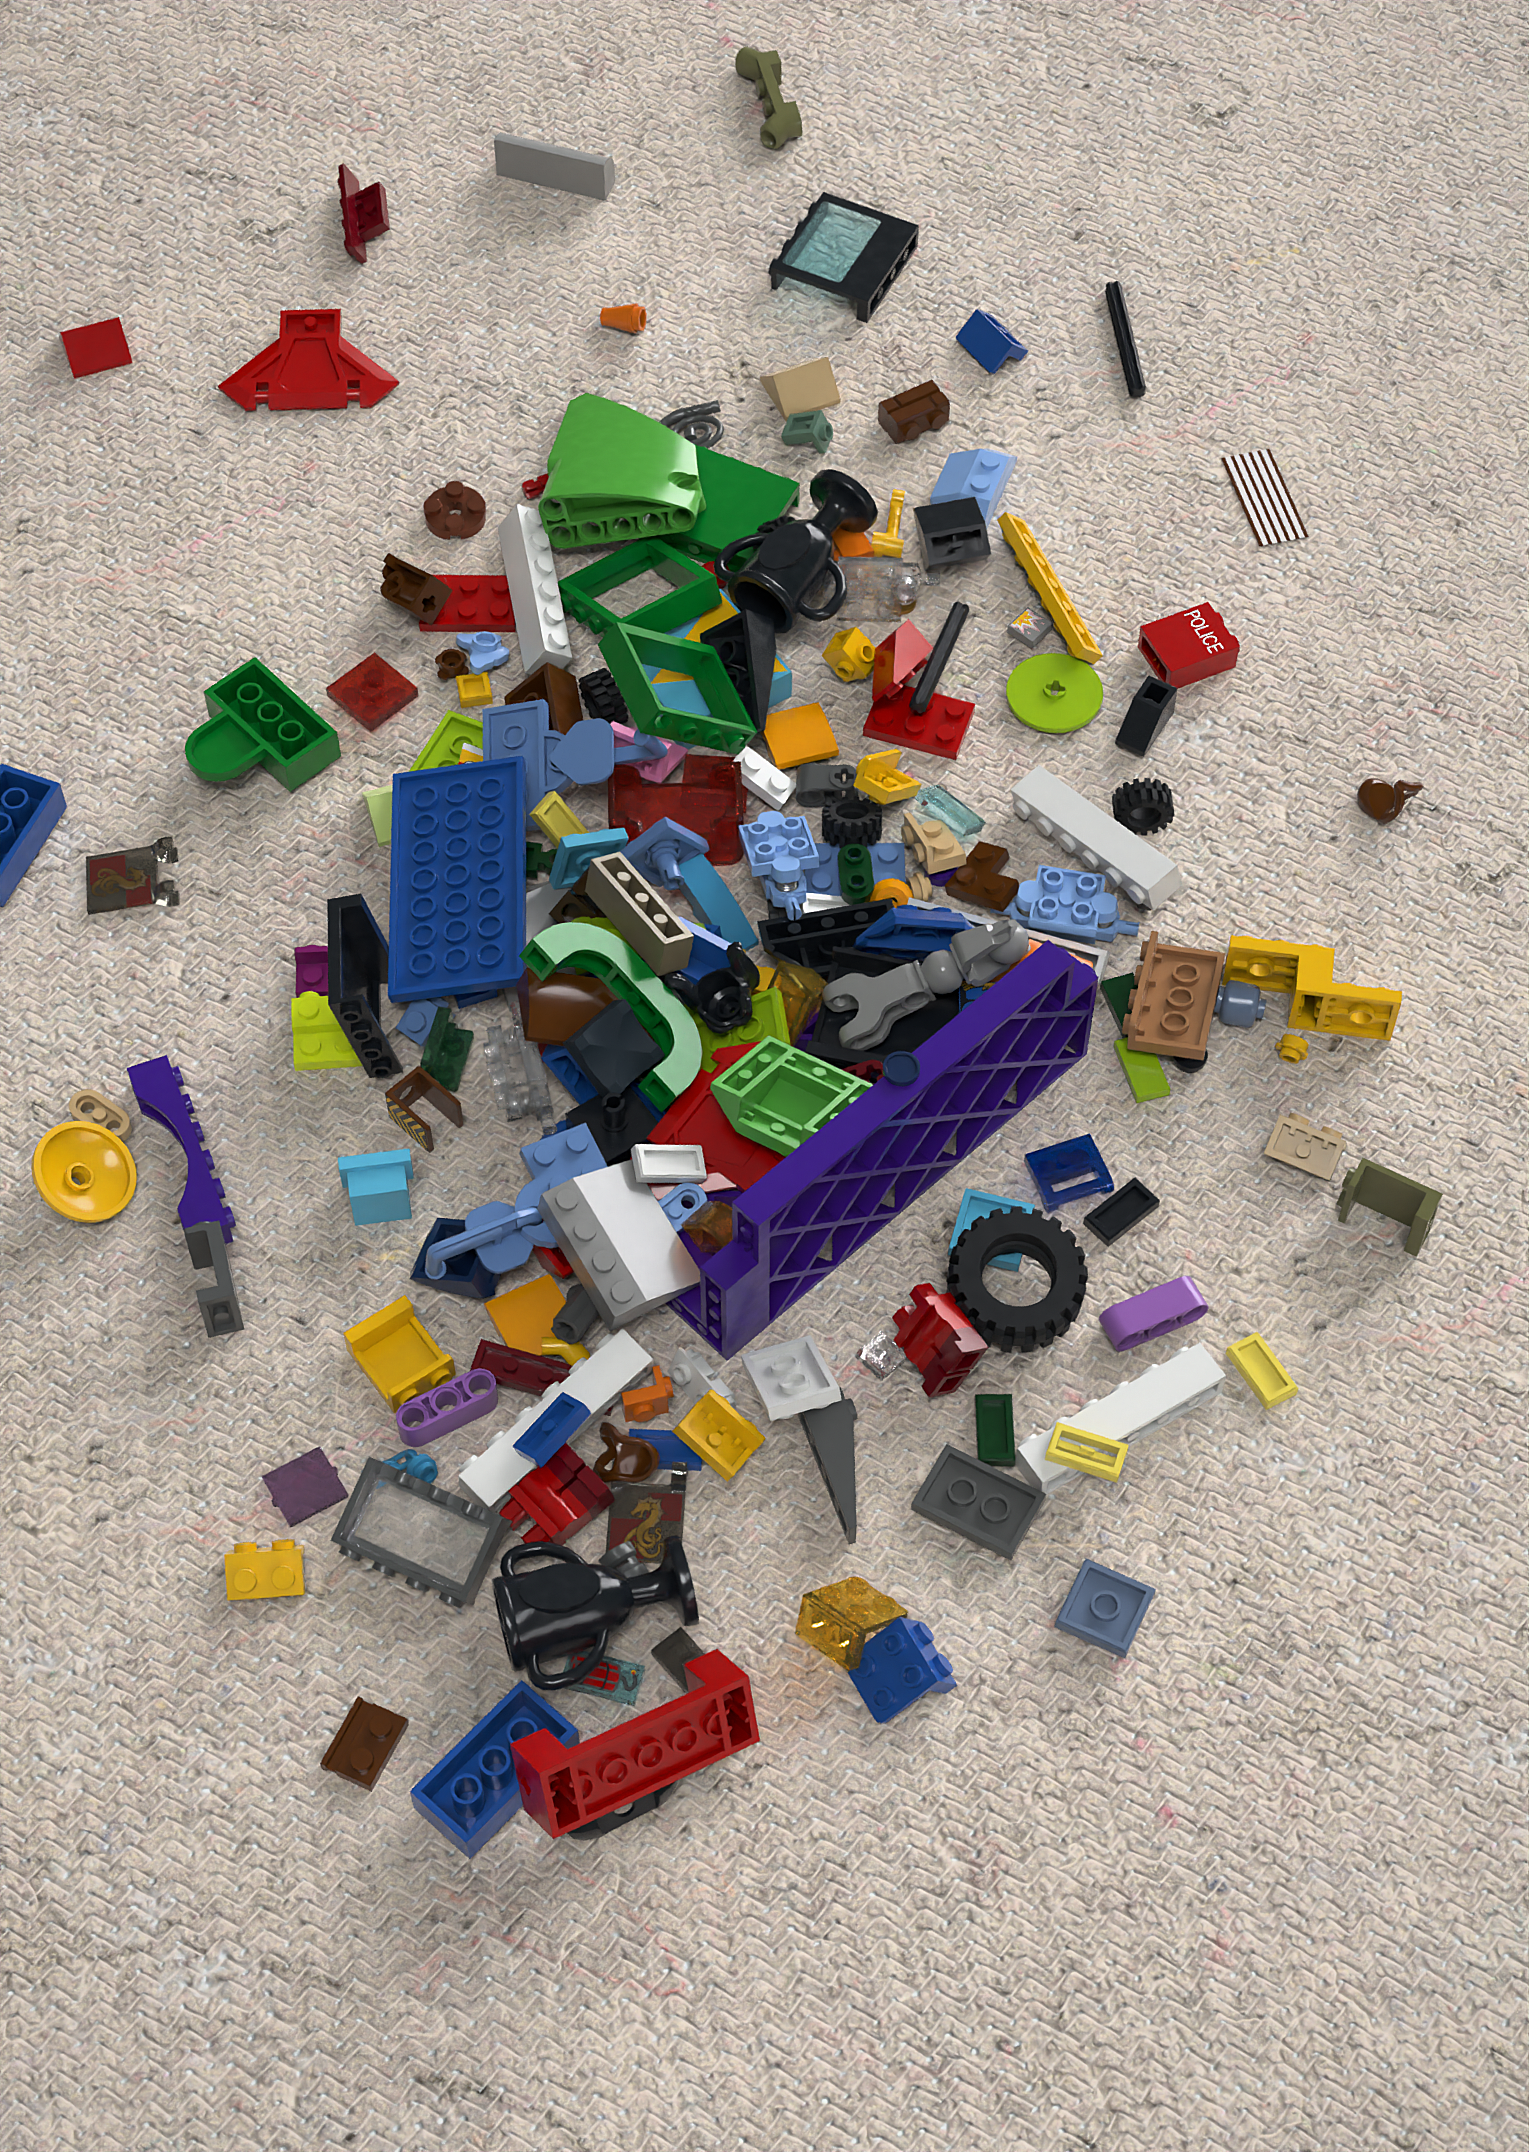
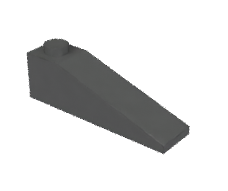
M839 1387L841 1401L831 1403L822 1409H810L800 1412L798 1417L847 1542L850 1545L856 1543L857 1530L854 1420H857V1412L852 1399H845L843 1391Z

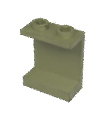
M1362 1158L1357 1169L1350 1167L1342 1183L1343 1190L1336 1204L1342 1207L1338 1221L1346 1222L1356 1202L1411 1227L1404 1251L1417 1257L1432 1228L1443 1193Z

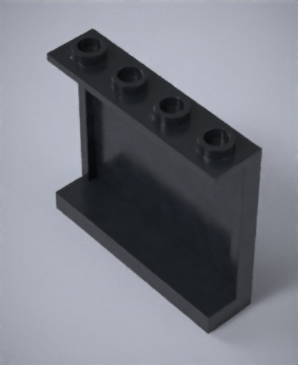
M361 893L327 899L328 1005L369 1078H386L392 1074L403 1073V1067L381 1028L380 984L388 983L389 946Z
M833 946L832 965L826 986L850 973L877 977L899 966L913 963V961L897 959L884 953L877 955L861 952L853 947L841 948ZM959 987L953 992L943 995L934 993L936 1000H931L922 1008L897 1019L892 1024L888 1036L882 1043L864 1051L844 1048L839 1041L841 1027L854 1019L859 1009L855 1008L838 1013L828 1008L822 999L812 1040H808L805 1053L839 1069L868 1060H878L883 1063L889 1054L896 1051L912 1053L960 1013ZM876 1071L870 1073V1083L877 1082V1077L879 1075Z

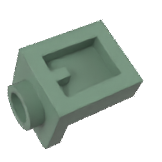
M822 410L795 413L789 415L781 437L786 445L813 442L819 453H826L833 438V428Z

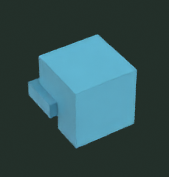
M410 1148L338 1157L342 1187H348L355 1226L412 1219L408 1180L414 1179Z

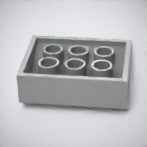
M632 1159L574 1177L541 1194L537 1210L610 1332L700 1285V1270L647 1183H636Z

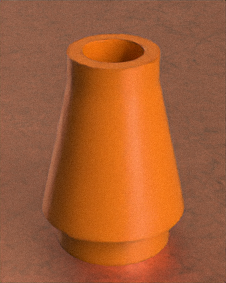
M637 303L610 308L603 307L600 313L602 326H610L634 334L638 331H643L646 326V309Z

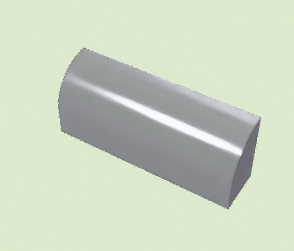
M499 133L494 138L496 171L499 176L606 201L615 183V166L612 158L506 133Z

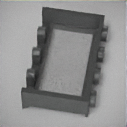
M369 1457L330 1541L341 1545L339 1553L357 1561H360L362 1555L374 1560L372 1568L392 1577L395 1571H398L408 1576L406 1584L424 1592L430 1586L441 1591L439 1599L460 1608L462 1602L474 1605L476 1595L505 1531L513 1521L384 1462Z

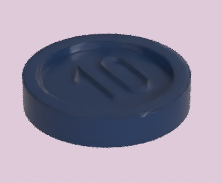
M893 1052L883 1062V1075L889 1083L895 1086L911 1085L919 1077V1060L909 1052Z

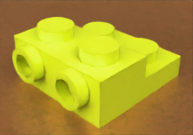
M307 991L301 993L299 998H291L295 1071L362 1066L328 1005V996H320L316 992Z

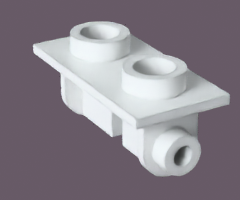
M682 1347L678 1349L668 1373L695 1404L712 1389L718 1395L727 1399L730 1406L734 1408L737 1404L734 1400L735 1394L729 1390L720 1378L713 1381L709 1380V1378L714 1376L715 1372L704 1360L701 1353L694 1352L692 1349L685 1351Z

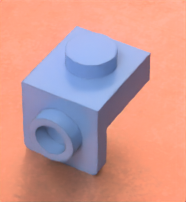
M441 997L412 1000L397 1024L396 1029L419 1045L428 1047L444 1019L453 1021L456 1014L447 1009L450 1003Z

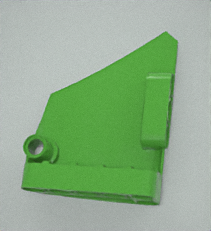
M585 393L570 400L548 458L547 470L549 478L538 505L539 514L545 533L548 534L549 542L554 547L565 549L685 532L693 528L698 513H701L706 508L699 480L696 446L652 418L606 398ZM551 499H555L560 503L553 502ZM589 522H593V523L597 524L598 526H594V525L590 524Z

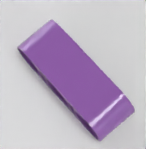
M1183 1276L1107 1308L1098 1319L1116 1351H1125L1200 1319L1207 1313L1209 1307L1190 1276Z
M474 1369L401 1405L396 1413L401 1441L409 1447H420L493 1411L498 1404V1392L494 1375L486 1369ZM478 1389L488 1390L485 1394L476 1395L473 1393ZM445 1405L455 1406V1408L449 1411L440 1410ZM413 1421L422 1422L414 1428L407 1426V1424Z

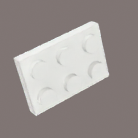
M811 1335L741 1355L743 1368L770 1421L788 1419L796 1413L810 1409H822L831 1403L842 1400L840 1388Z

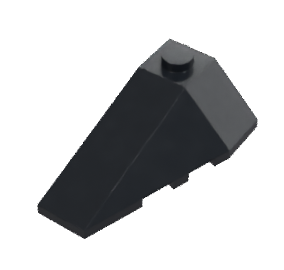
M745 609L700 634V643L714 646L757 732L760 733L765 730L777 648L773 619Z

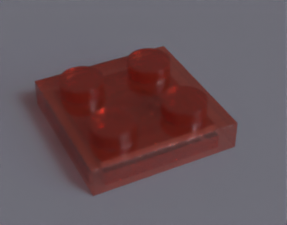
M375 652L326 688L327 696L370 732L419 696L418 688Z

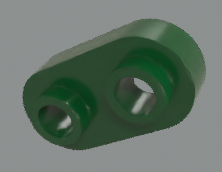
M860 844L845 845L840 849L837 857L841 898L850 905L869 902L874 891L870 851Z

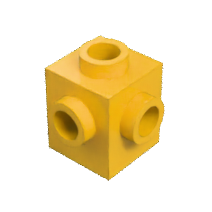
M857 627L835 633L821 655L844 682L865 679L874 670L875 647Z

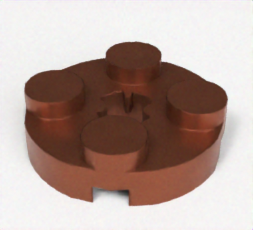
M451 481L445 487L436 490L423 504L427 528L439 538L450 540V536H460L461 539H467L477 534L485 525L486 503L479 492L464 486L459 481ZM452 510L461 511V514L459 515L456 513L450 515L449 513Z

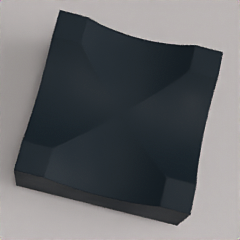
M626 999L613 1000L563 1042V1045L602 1098L609 1093H622L635 1078L665 1056L659 1045L642 1028Z

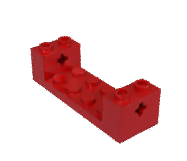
M715 1649L683 1664L689 1693L567 1749L546 1728L511 1743L510 1746L524 1810L552 1839H555L759 1742L760 1738L749 1676L722 1652Z

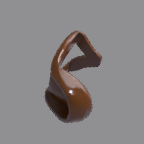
M1369 778L1358 789V803L1362 811L1381 824H1387L1400 814L1405 800L1417 795L1424 786L1421 782L1398 780L1393 788L1381 779Z
M601 1423L599 1430L600 1438L607 1445L608 1449L597 1458L593 1468L594 1473L604 1483L614 1481L635 1483L650 1478L657 1470L660 1462V1455L657 1449L644 1439L622 1435L611 1423ZM615 1458L611 1470L605 1469L604 1467Z

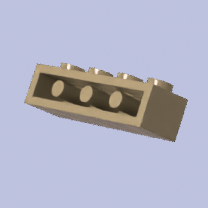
M616 852L591 859L585 892L656 975L661 976L687 968L694 935L621 852Z

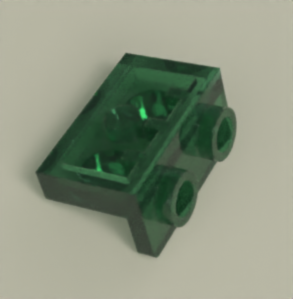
M438 1006L420 1067L446 1090L456 1092L458 1091L474 1040V1033L470 1030L458 1028V1024L453 1022L451 1008Z

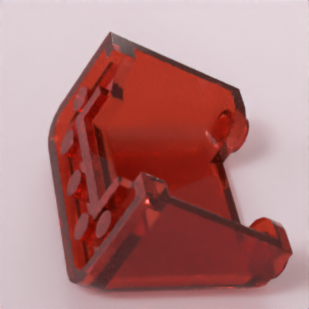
M741 761L717 763L709 769L708 782L642 784L641 773L637 768L630 765H614L613 773L608 778L609 829L624 828L629 837L627 846L628 843L651 828L654 823L667 817L707 840L710 850L703 855L712 866H727L738 863L744 855L738 825H744Z

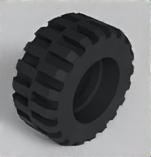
M1011 1206L1010 1213L1003 1214L1001 1208L990 1211L989 1219L985 1220L983 1216H979L972 1221L971 1229H964L958 1237L957 1245L953 1246L946 1279V1293L952 1294L956 1300L954 1304L962 1310L989 1348L993 1342L1002 1345L1000 1351L1011 1353L1013 1346H1021L1022 1353L1032 1352L1034 1345L1038 1343L1044 1348L1053 1343L1056 1335L1062 1337L1069 1330L1070 1323L1075 1322L1080 1312L1088 1279V1267L1084 1265V1251L1082 1247L1075 1246L1076 1236L1070 1229L1063 1232L1060 1229L1062 1222L1054 1216L1049 1221L1042 1218L1043 1211L1033 1208L1032 1214L1022 1213V1206ZM1022 1253L1039 1262L1047 1271L1051 1279L1049 1293L1041 1301L1028 1306H1011L1002 1303L994 1298L983 1284L982 1274L985 1265L992 1258L1001 1254Z

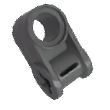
M807 763L801 765L796 772V801L804 807L825 806L827 802L832 803V800L836 798L842 801V791H845V797L848 796L849 800L853 799L854 796L858 797V789L853 786L857 777L856 769L846 764L818 765ZM843 773L846 774V781H842Z

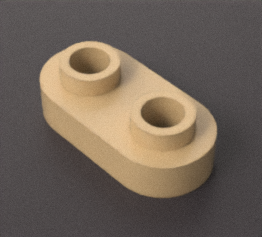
M85 1089L71 1097L69 1110L74 1121L95 1123L108 1130L119 1128L116 1131H112V1133L119 1137L122 1142L130 1136L132 1126L128 1114L99 1092ZM88 1109H93V1112L89 1114L84 1113Z

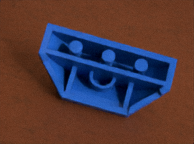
M900 905L897 908H891L859 935L855 940L853 948L861 952L877 955L881 953L889 954L897 959L924 961L928 955L935 951H951L949 946L952 943L951 938L959 932L974 927L961 913H952V910L949 908L937 907L931 909V911L918 910L913 905Z

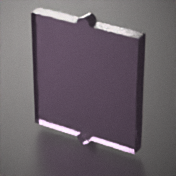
M320 1446L261 1476L273 1497V1506L280 1509L290 1528L349 1497L337 1476V1467L331 1466Z

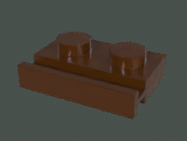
M358 1696L320 1762L321 1768L325 1771L329 1770L336 1773L338 1777L372 1792L409 1725L408 1719L374 1703L365 1702L363 1698Z

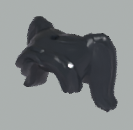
M734 941L731 945H728L726 955L730 967L720 968L704 975L697 984H693L687 977L678 973H668L664 978L665 985L675 989L682 1001L691 1010L698 1013L702 1021L714 1033L723 1034L727 1033L734 1026H744L752 1017L751 993L759 986L760 974L756 965L743 951L741 942Z

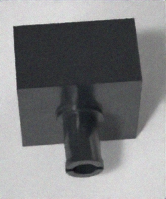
M629 1085L620 1094L609 1093L603 1098L598 1094L565 1113L567 1130L586 1123L608 1167L630 1160L632 1157L631 1149L635 1144H652L647 1140V1137L659 1123Z

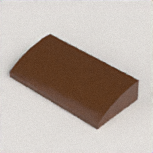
M526 968L516 984L524 1039L531 1042L564 1046V1041L613 1000H619L599 978L555 972L542 982L530 968ZM642 1026L649 1037L655 1042L650 1033Z

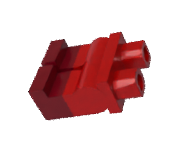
M931 1283L918 1284L909 1294L917 1306L916 1309L913 1305L903 1306L892 1317L900 1330L893 1340L899 1348L904 1347L906 1357L918 1367L925 1378V1382L921 1387L928 1398L954 1393L971 1372L969 1369L974 1368L989 1347L962 1310L954 1304L956 1300L951 1293L938 1294Z
M565 1443L542 1468H536L527 1474L518 1485L515 1484L508 1490L512 1499L499 1511V1515L513 1521L509 1526L513 1531L528 1518L535 1524L521 1537L525 1544L544 1541L563 1546L566 1543L565 1540L575 1535L611 1505L615 1498L609 1487Z

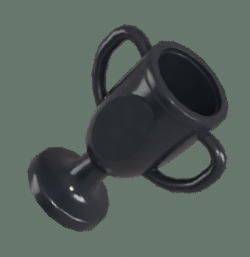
M833 469L821 470L811 480L809 493L812 502L819 510L813 519H800L789 522L774 530L771 534H751L729 543L715 559L713 564L714 572L721 580L728 582V593L734 605L741 612L747 609L773 619L774 632L776 634L790 631L796 625L801 615L812 621L821 622L828 620L839 611L846 600L847 581L841 567L833 559L835 545L832 536L838 528L853 533L867 531L877 521L878 510L869 492L858 481L843 472ZM760 545L736 573L726 569V565L735 554L752 546ZM829 572H831L835 579L834 596L821 609L809 607Z
M678 1535L670 1536L663 1540V1560L656 1570L629 1578L614 1568L599 1564H588L580 1555L568 1547L551 1542L536 1541L517 1545L508 1550L501 1558L500 1570L502 1576L492 1579L496 1608L511 1668L513 1671H520L527 1667L529 1680L535 1687L542 1690L567 1688L587 1678L601 1663L607 1650L609 1638L618 1633L628 1623L636 1608L657 1603H667L676 1610L684 1626L699 1624L693 1582L686 1555ZM537 1556H548L566 1562L516 1575L514 1572V1565L518 1561ZM593 1647L588 1657L572 1670L554 1675H546L539 1668L540 1663Z

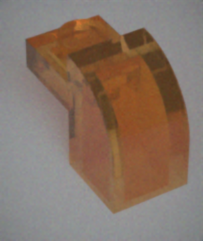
M706 1201L681 1224L702 1253H717L733 1240L732 1207L723 1202Z

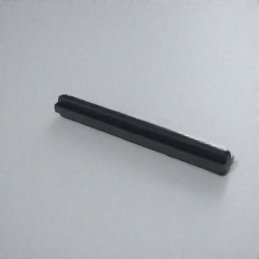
M1118 281L1108 282L1105 293L1129 394L1133 398L1137 396L1142 397L1145 395L1146 384L1122 285Z
M960 601L953 604L909 703L911 710H916L918 713L925 712L970 609L967 604H962Z

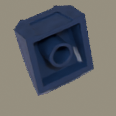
M437 1218L426 1236L414 1263L410 1279L438 1290L468 1297L484 1299L495 1295V1288L501 1274L487 1271L482 1266L474 1248L443 1260L446 1264V1273L442 1278L435 1280L426 1275L425 1266L428 1248L432 1244L465 1232V1220Z

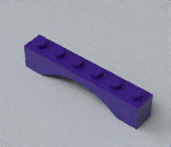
M167 1055L128 1067L127 1072L141 1114L167 1129L182 1146L188 1158V1178L183 1197L177 1208L183 1231L185 1228L192 1227L199 1222L219 1220L225 1244L234 1242L230 1228L235 1227L236 1222L230 1206L223 1208L220 1199L226 1198L220 1178L212 1179L210 1171L214 1170L215 1166L209 1149L202 1151L199 1144L205 1141L199 1121L191 1122L189 1115L195 1112L189 1094L181 1095L179 1087L185 1085L179 1067H171Z

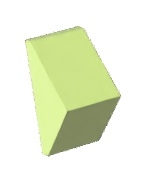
M392 785L362 792L378 846L391 844Z

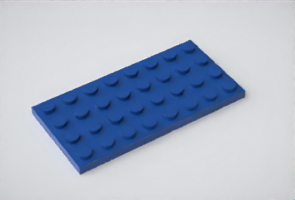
M523 755L393 774L388 998L390 1002L397 1003L516 987L517 982L526 969V963L519 957L526 947V763Z

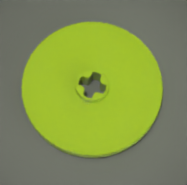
M1046 653L1024 660L1012 671L1007 682L1006 699L1012 713L1025 725L1048 733H1066L1084 727L1096 717L1102 706L1103 686L1097 673L1082 660L1065 654ZM1052 690L1058 691L1057 695H1051Z

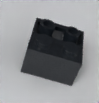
M975 497L913 508L925 571L986 560L991 555L986 523Z

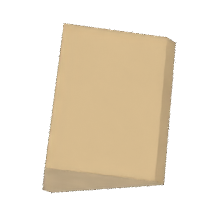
M828 357L814 358L760 377L761 384L785 422L790 414L818 411L841 403Z

